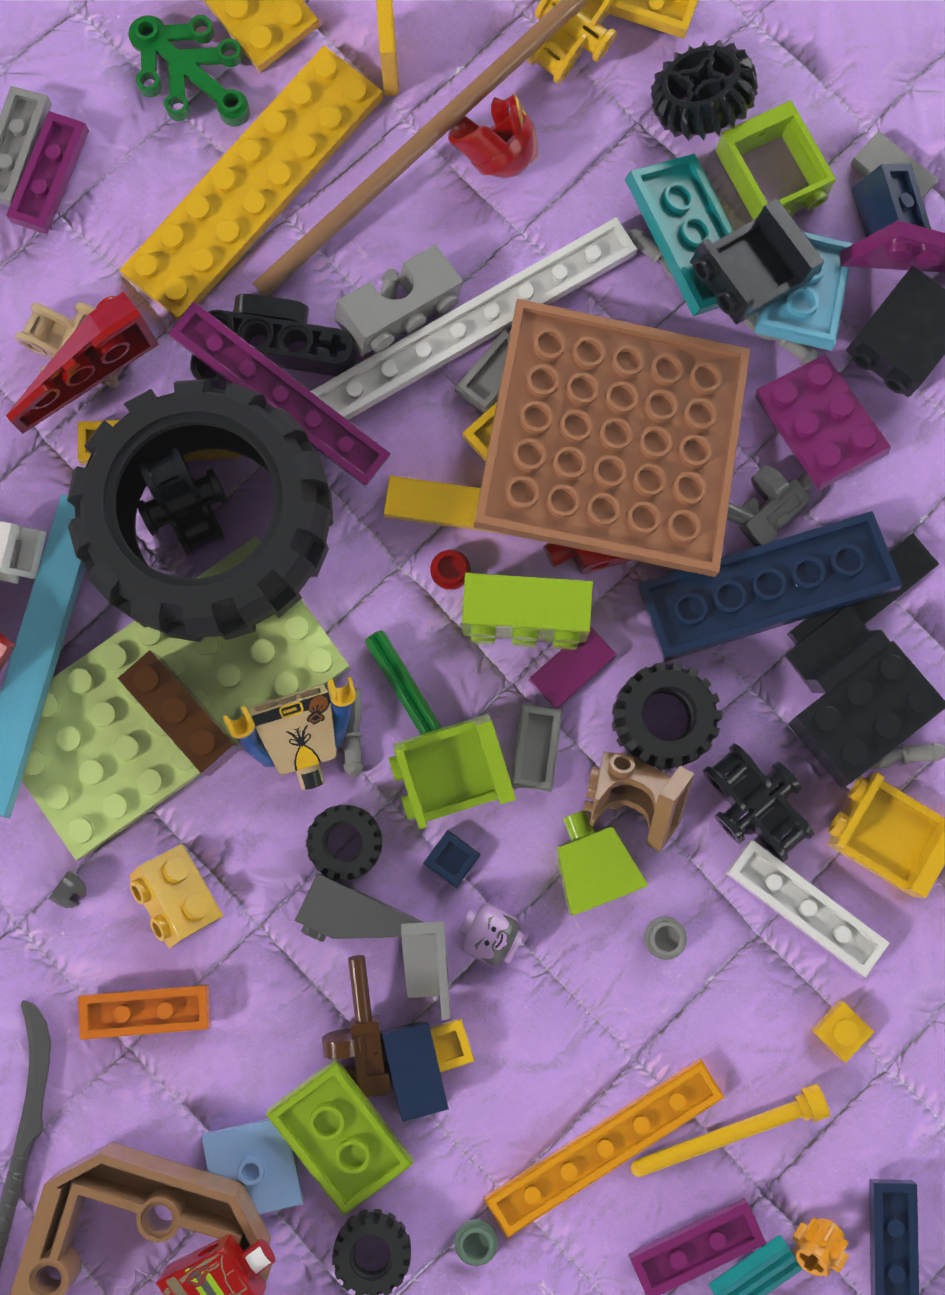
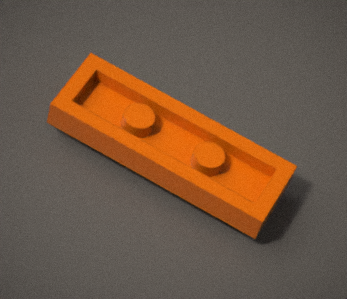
M209 984L83 994L78 996L80 1040L211 1028Z

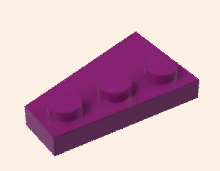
M898 220L841 250L840 264L843 267L909 270L913 265L920 271L945 273V233Z

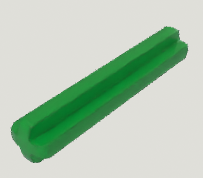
M380 630L371 634L365 639V643L420 735L442 728L385 632Z

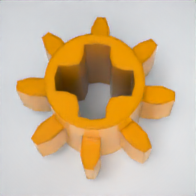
M812 1218L808 1225L801 1222L792 1237L797 1243L793 1249L797 1262L806 1272L814 1276L825 1275L828 1277L832 1269L840 1273L849 1257L844 1252L848 1241L844 1239L842 1230L830 1220Z

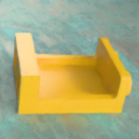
M878 772L867 774L865 778L860 776L849 791L848 797L852 801L845 813L840 811L828 828V833L831 834V837L826 845L911 897L926 899L945 865V817L883 781L885 777Z

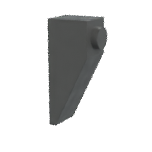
M322 873L316 874L294 920L303 924L302 933L321 942H324L326 936L332 939L401 937V924L423 923V921L335 879L329 878Z

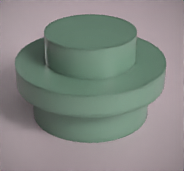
M472 1219L459 1227L455 1235V1250L463 1262L471 1266H481L488 1263L496 1254L498 1247L497 1234L488 1222L481 1219Z

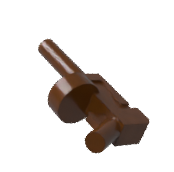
M355 955L348 958L355 1018L351 1019V1029L335 1030L322 1037L323 1054L325 1058L333 1060L354 1057L356 1068L344 1066L345 1070L366 1097L383 1096L391 1091V1076L389 1066L385 1067L380 1019L379 1015L372 1016L365 956Z

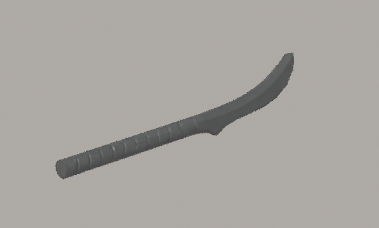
M26 1000L22 1001L21 1008L29 1043L28 1081L13 1154L0 1199V1269L30 1151L36 1138L44 1131L42 1110L50 1065L51 1040L47 1021L34 1003Z

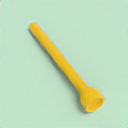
M815 1083L800 1089L801 1094L794 1096L795 1101L638 1158L631 1163L630 1169L634 1176L643 1177L800 1118L804 1122L812 1119L814 1123L831 1117L830 1110L819 1085Z

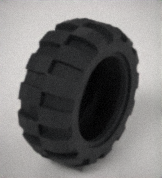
M209 379L176 381L173 383L174 393L157 397L153 390L149 389L123 403L129 413L113 427L104 420L84 445L91 453V456L85 468L77 466L73 470L67 501L75 507V518L71 519L68 529L75 555L84 562L90 573L88 580L110 604L140 625L163 632L170 638L201 642L204 637L222 636L225 640L256 632V624L274 614L278 618L283 616L302 599L299 592L309 578L318 577L329 550L326 542L329 526L333 525L332 493L329 489L319 454L315 452L306 431L285 409H275L266 402L263 394L236 383L228 384L226 389L223 390L213 388ZM176 446L182 455L198 450L221 449L236 452L252 459L269 473L274 487L273 515L262 541L241 563L230 570L210 577L178 578L149 567L140 551L136 536V502L140 501L143 491L147 486L140 472L139 463L145 461L149 464L171 454V449Z

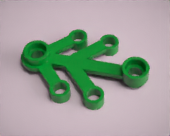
M151 15L141 16L132 22L129 27L128 36L132 46L141 52V71L136 76V83L142 95L155 97L161 92L162 83L157 74V54H159L168 62L169 95L164 101V106L172 120L182 121L190 114V106L186 99L185 77L217 103L220 118L225 124L236 127L248 120L250 109L245 95L237 90H226L199 67L201 65L223 64L226 67L239 65L242 61V52L236 40L228 38L222 40L218 47L178 49L170 43L185 40H195L200 44L210 42L214 37V29L211 20L205 15L194 16L189 24L164 25L159 18ZM201 26L207 27V30L202 33L196 32V29ZM148 31H153V32H152L150 35H148V36H144V35H143L144 33H146V32H148ZM227 50L236 51L232 56L224 55ZM155 80L153 85L149 87L143 86L145 81ZM230 102H238L235 107L226 106ZM174 104H183L180 110L174 111L171 109Z

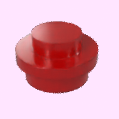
M450 549L438 553L433 558L430 573L432 580L438 587L445 590H456L464 586L465 573H471L469 560L463 553Z

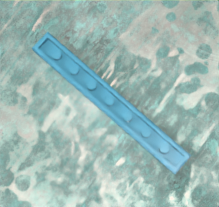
M61 494L15 643L16 646L13 650L0 692V817L11 818L86 568L84 562L75 555L68 529L71 519L75 518V507L67 501L68 495Z

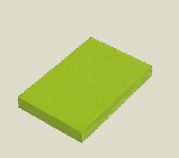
M338 1060L331 1061L266 1111L268 1119L343 1216L413 1165V1157Z

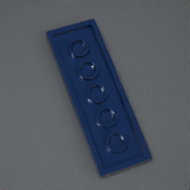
M873 511L721 557L720 570L715 577L679 570L638 583V589L664 662L894 592L902 586Z

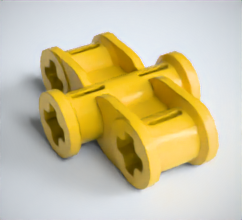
M541 0L536 8L534 17L540 20L561 0ZM586 0L587 5L527 59V62L531 65L537 63L554 76L553 81L557 84H560L566 78L584 48L592 54V59L598 63L606 54L617 35V31L613 28L607 30L601 24L619 0Z

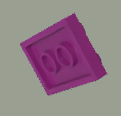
M826 354L756 390L755 398L818 490L889 454L891 445Z

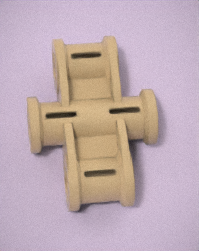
M34 302L30 307L32 311L30 318L22 332H16L14 339L29 350L52 359L86 316L94 311L95 308L85 303L77 302L74 307L77 313L73 320H70L50 308ZM42 366V367H41L40 373L42 372V370H43L46 366ZM123 369L101 384L112 389H118L120 385L118 378Z

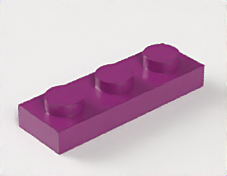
M50 111L48 112L6 214L11 223L48 234L89 133L86 123Z
M743 1198L629 1253L628 1256L645 1294L661 1295L767 1243L748 1202Z

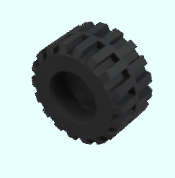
M664 662L655 663L652 667L647 668L646 666L639 670L620 689L612 708L611 714H614L612 729L617 733L618 739L616 741L620 748L623 746L628 751L627 755H632L658 768V770L682 767L699 759L703 753H706L711 748L712 740L718 736L720 728H717V723L722 720V710H717L716 703L720 702L717 693L712 694L708 687L712 685L707 678L701 680L696 676L699 671L692 667L686 670L682 668L681 663L673 662L671 665H665ZM657 693L670 694L679 699L684 705L688 714V725L685 733L678 739L664 741L656 738L647 730L643 722L642 709L647 699Z

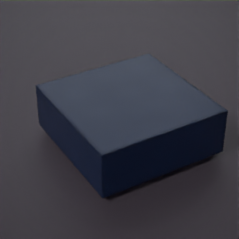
M447 830L423 864L457 888L481 854Z

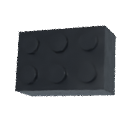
M891 641L887 647L799 713L788 725L839 787L843 788L852 783L945 709V700L898 645Z

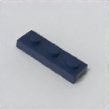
M869 1179L871 1295H919L917 1183L913 1180Z

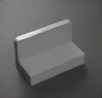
M444 921L401 924L407 998L440 996L442 1020L450 1019L449 978Z

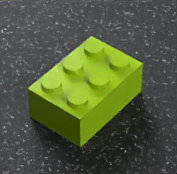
M465 573L462 611L463 635L471 637V642L476 644H495V640L498 638L512 639V645L519 647H536L537 641L553 642V648L576 650L578 643H585L590 633L593 581Z

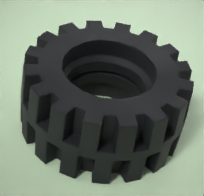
M337 805L329 807L314 818V822L307 831L306 847L310 861H312L319 872L332 879L352 880L363 876L377 863L382 852V833L378 823L367 811L357 806ZM348 824L354 826L360 832L362 847L354 858L342 861L330 853L327 847V839L335 827Z
M366 1209L360 1211L357 1216L352 1215L347 1219L345 1225L341 1227L333 1247L332 1265L335 1266L334 1273L337 1280L341 1279L343 1281L342 1287L345 1290L349 1291L352 1289L355 1291V1295H379L382 1293L389 1295L395 1286L398 1288L401 1285L410 1265L411 1240L409 1234L407 1235L405 1231L406 1227L402 1222L395 1220V1215L390 1212L388 1215L383 1214L381 1209H374V1212H368ZM369 1235L379 1236L384 1239L391 1253L387 1265L377 1271L365 1270L360 1267L354 1256V1247L357 1242Z

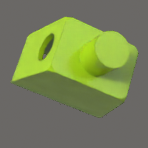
M583 810L562 818L571 842L556 847L555 851L567 909L570 915H577L648 887L646 880L612 826L594 832L593 826L589 824L590 819L587 811Z

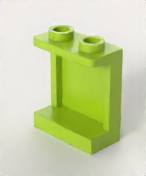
M489 714L393 743L395 756L388 757L395 781L404 780L408 794L401 796L402 804L408 821L416 818L419 830L427 828L428 821L498 799L501 805L516 800Z

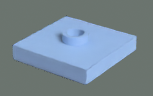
M269 1119L204 1133L201 1136L208 1172L242 1182L259 1214L304 1203L295 1152Z

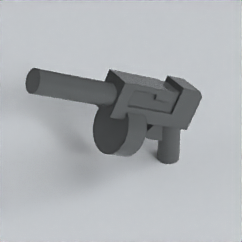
M764 465L751 477V482L755 490L766 501L759 506L757 499L751 498L741 507L729 502L727 520L739 524L738 527L754 546L772 542L779 535L777 530L812 499L807 492L814 486V483L806 472L797 480L787 481L775 468Z

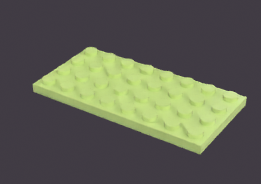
M255 536L196 578L214 576L235 567L260 544L259 539ZM302 599L280 618L274 614L256 624V632L225 640L222 636L204 637L201 642L170 638L163 632L150 627L145 628L138 622L133 621L52 678L22 782L76 861L82 860L201 775L198 769L117 678L151 650L168 664L230 734L223 718L224 715L227 714L230 720H238L243 716L242 706L250 707L322 684L326 686L328 680H335L350 669L346 660ZM232 737L241 746L237 738Z

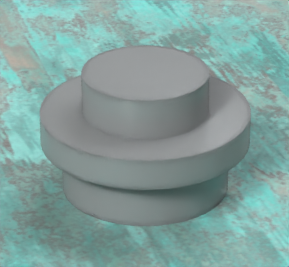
M659 917L651 921L646 927L644 942L646 948L653 956L669 960L683 952L687 942V935L684 927L677 920L670 917Z

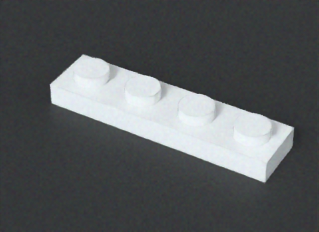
M754 840L747 842L725 872V874L862 977H867L890 944Z

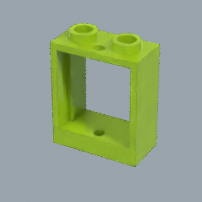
M792 100L738 124L734 129L730 128L723 131L715 150L753 220L758 217L763 207L768 203L741 155L777 138H783L809 185L779 200L791 217L795 212L805 207L809 211L826 202L828 194L836 181L834 174Z

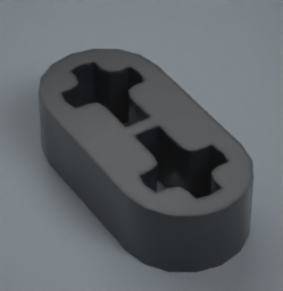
M238 294L235 296L233 312L307 324L309 307L302 302L291 299L254 294Z

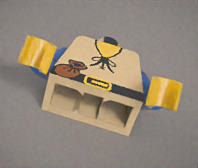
M347 677L348 683L341 688H336L333 679H330L327 682L329 692L324 684L250 707L242 706L243 716L238 720H230L227 714L223 718L230 735L237 738L244 751L264 767H276L279 775L296 771L301 789L309 790L325 783L320 763L336 758V747L344 741L351 718V705L356 699V692L352 677Z

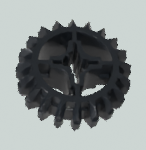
M704 40L701 47L693 49L689 45L688 51L683 54L674 52V60L663 62V70L655 74V82L651 86L654 114L658 117L664 130H670L674 137L683 134L689 141L695 135H699L704 141L707 134L714 132L720 137L721 129L725 127L734 129L736 119H746L748 109L754 107L755 96L758 95L755 65L752 64V60L749 59L745 49L738 50L734 43L724 46L721 40H718L711 46H708Z

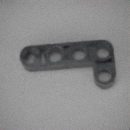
M211 310L208 312L247 343H250V340L257 335L267 336V340L262 345L252 347L280 368L338 376L355 366L356 355L350 335L344 330L223 310ZM296 341L307 343L306 347L300 352L288 350L289 346ZM337 348L343 349V351L338 352L337 357H331L332 354H335ZM192 354L190 370L195 380L209 379L213 388L223 390L226 389L228 384H231L219 374L212 378L203 377L205 370L209 366Z

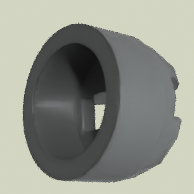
M68 871L49 899L61 907L74 908L79 906L80 902L72 895L75 893L85 897L86 886L80 877Z

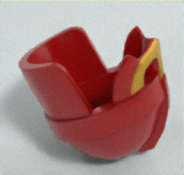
M516 94L505 100L494 97L491 103V115L495 124L491 128L487 126L479 127L468 117L464 116L450 129L448 139L456 149L471 161V164L482 175L510 178L523 172L537 158V135L533 122L524 111Z

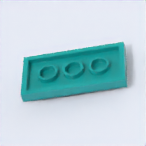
M695 153L631 170L625 178V182L692 315L696 316L720 308L716 297L709 287L696 276L690 260L702 241L709 239L714 243L732 233L734 229Z

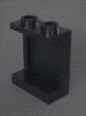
M775 199L763 207L755 220L714 243L709 239L702 241L690 263L693 265L694 272L699 280L705 282L716 297L720 309L725 314H728L737 325L809 283L823 265L824 260L780 201Z
M912 265L846 349L847 353L852 356V360L859 367L871 370L884 380V384L891 391L910 397L945 355V289Z

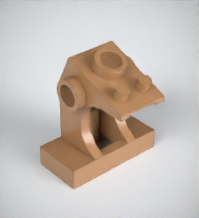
M603 751L600 768L592 766L586 798L594 799V802L585 800L583 811L591 812L589 824L594 826L608 808L620 809L626 805L638 810L644 815L648 824L649 833L646 845L661 852L680 825L694 773L679 766L671 777L632 755ZM611 793H617L619 796L612 795Z

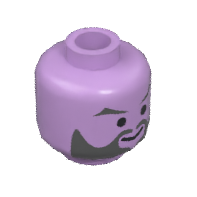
M489 903L481 906L477 913L469 910L458 933L465 936L462 943L463 951L490 967H497L503 961L509 964L524 933L519 931V920L515 916Z

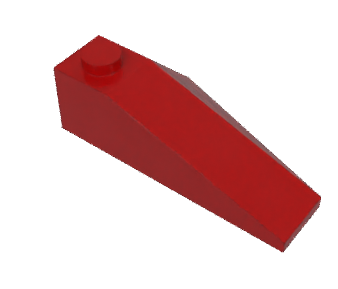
M124 292L117 296H109L98 303L96 309L86 316L6 414L8 420L22 434L159 345L142 315Z

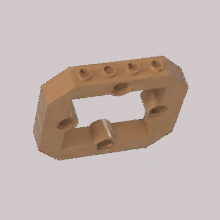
M110 1142L57 1171L44 1184L10 1295H64L76 1281L81 1272L82 1262L79 1253L71 1246L86 1197L137 1213L136 1224L138 1231L145 1239L151 1242L161 1243L168 1241L182 1227L217 1239L226 1235H232L244 1251L259 1239H263L270 1245L271 1236L242 1182ZM163 1205L171 1211L172 1220L159 1218L155 1212V1206ZM272 1265L260 1273L265 1284ZM46 1266L56 1268L60 1272L61 1280L50 1277Z

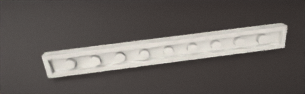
M615 217L313 389L311 392L349 420L496 336L504 329L510 328L517 299L550 305L634 257L637 248L618 218Z

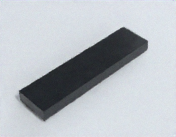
M914 533L889 551L902 582L901 588L894 592L848 605L853 608L864 625L939 565L937 560ZM842 608L806 618L788 632L787 635L794 644H797Z

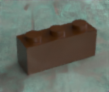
M149 650L117 678L201 774L213 775L242 749L168 664L153 651Z

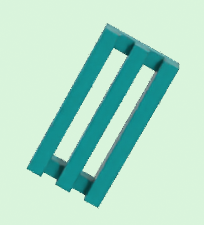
M779 1235L711 1281L708 1285L714 1295H767L799 1273L802 1268L796 1261L787 1243Z

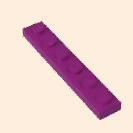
M194 301L168 333L173 340L229 383H236L264 395L266 402L275 409H285L306 431L307 437L315 449L363 486L367 487L390 457L391 453Z

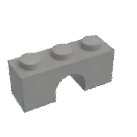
M435 244L403 262L400 285L408 296L397 300L388 299L382 296L370 281L337 300L334 320L342 330L350 335L353 346L361 357L372 350L380 352L393 342L394 337L405 331L412 333L423 326L427 318L437 312L445 314L453 309L459 301L458 297L463 280Z

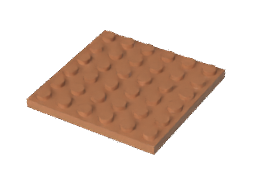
M517 299L473 527L715 577L720 570L750 349Z

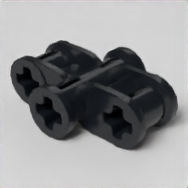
M177 446L172 448L171 454L149 464L145 461L138 464L143 479L155 498L148 502L143 500L136 502L138 511L152 536L159 533V528L171 524L187 555L193 553V548L215 538L219 541L225 539L210 505L217 502L227 503L228 498L213 468L207 470L206 476L194 480Z
M733 743L729 747L730 752L713 767L707 766L703 769L707 780L731 805L726 812L719 811L715 818L724 831L738 844L745 840L744 834L752 829L765 847L784 863L789 858L788 852L804 838L811 839L815 835L808 822L786 800L792 792L798 794L802 790V786L790 770L780 762H775L772 765L773 771L765 776L752 758L739 745ZM736 765V768L725 777V774Z

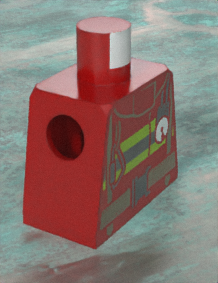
M226 1235L166 1266L156 1285L163 1295H263L266 1284L260 1273L275 1263V1256L270 1246L263 1239H259L243 1251L232 1235Z

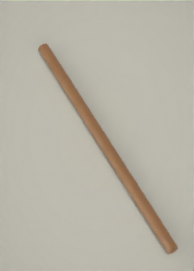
M561 0L258 277L252 283L263 296H269L585 7L587 5L586 0Z

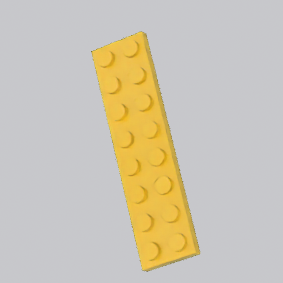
M323 45L119 269L123 277L176 320H179L193 301L198 305L369 116L383 100V91Z

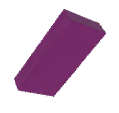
M590 626V633L585 643H578L576 650L561 649L529 678V681L554 709H558L616 657L617 654Z

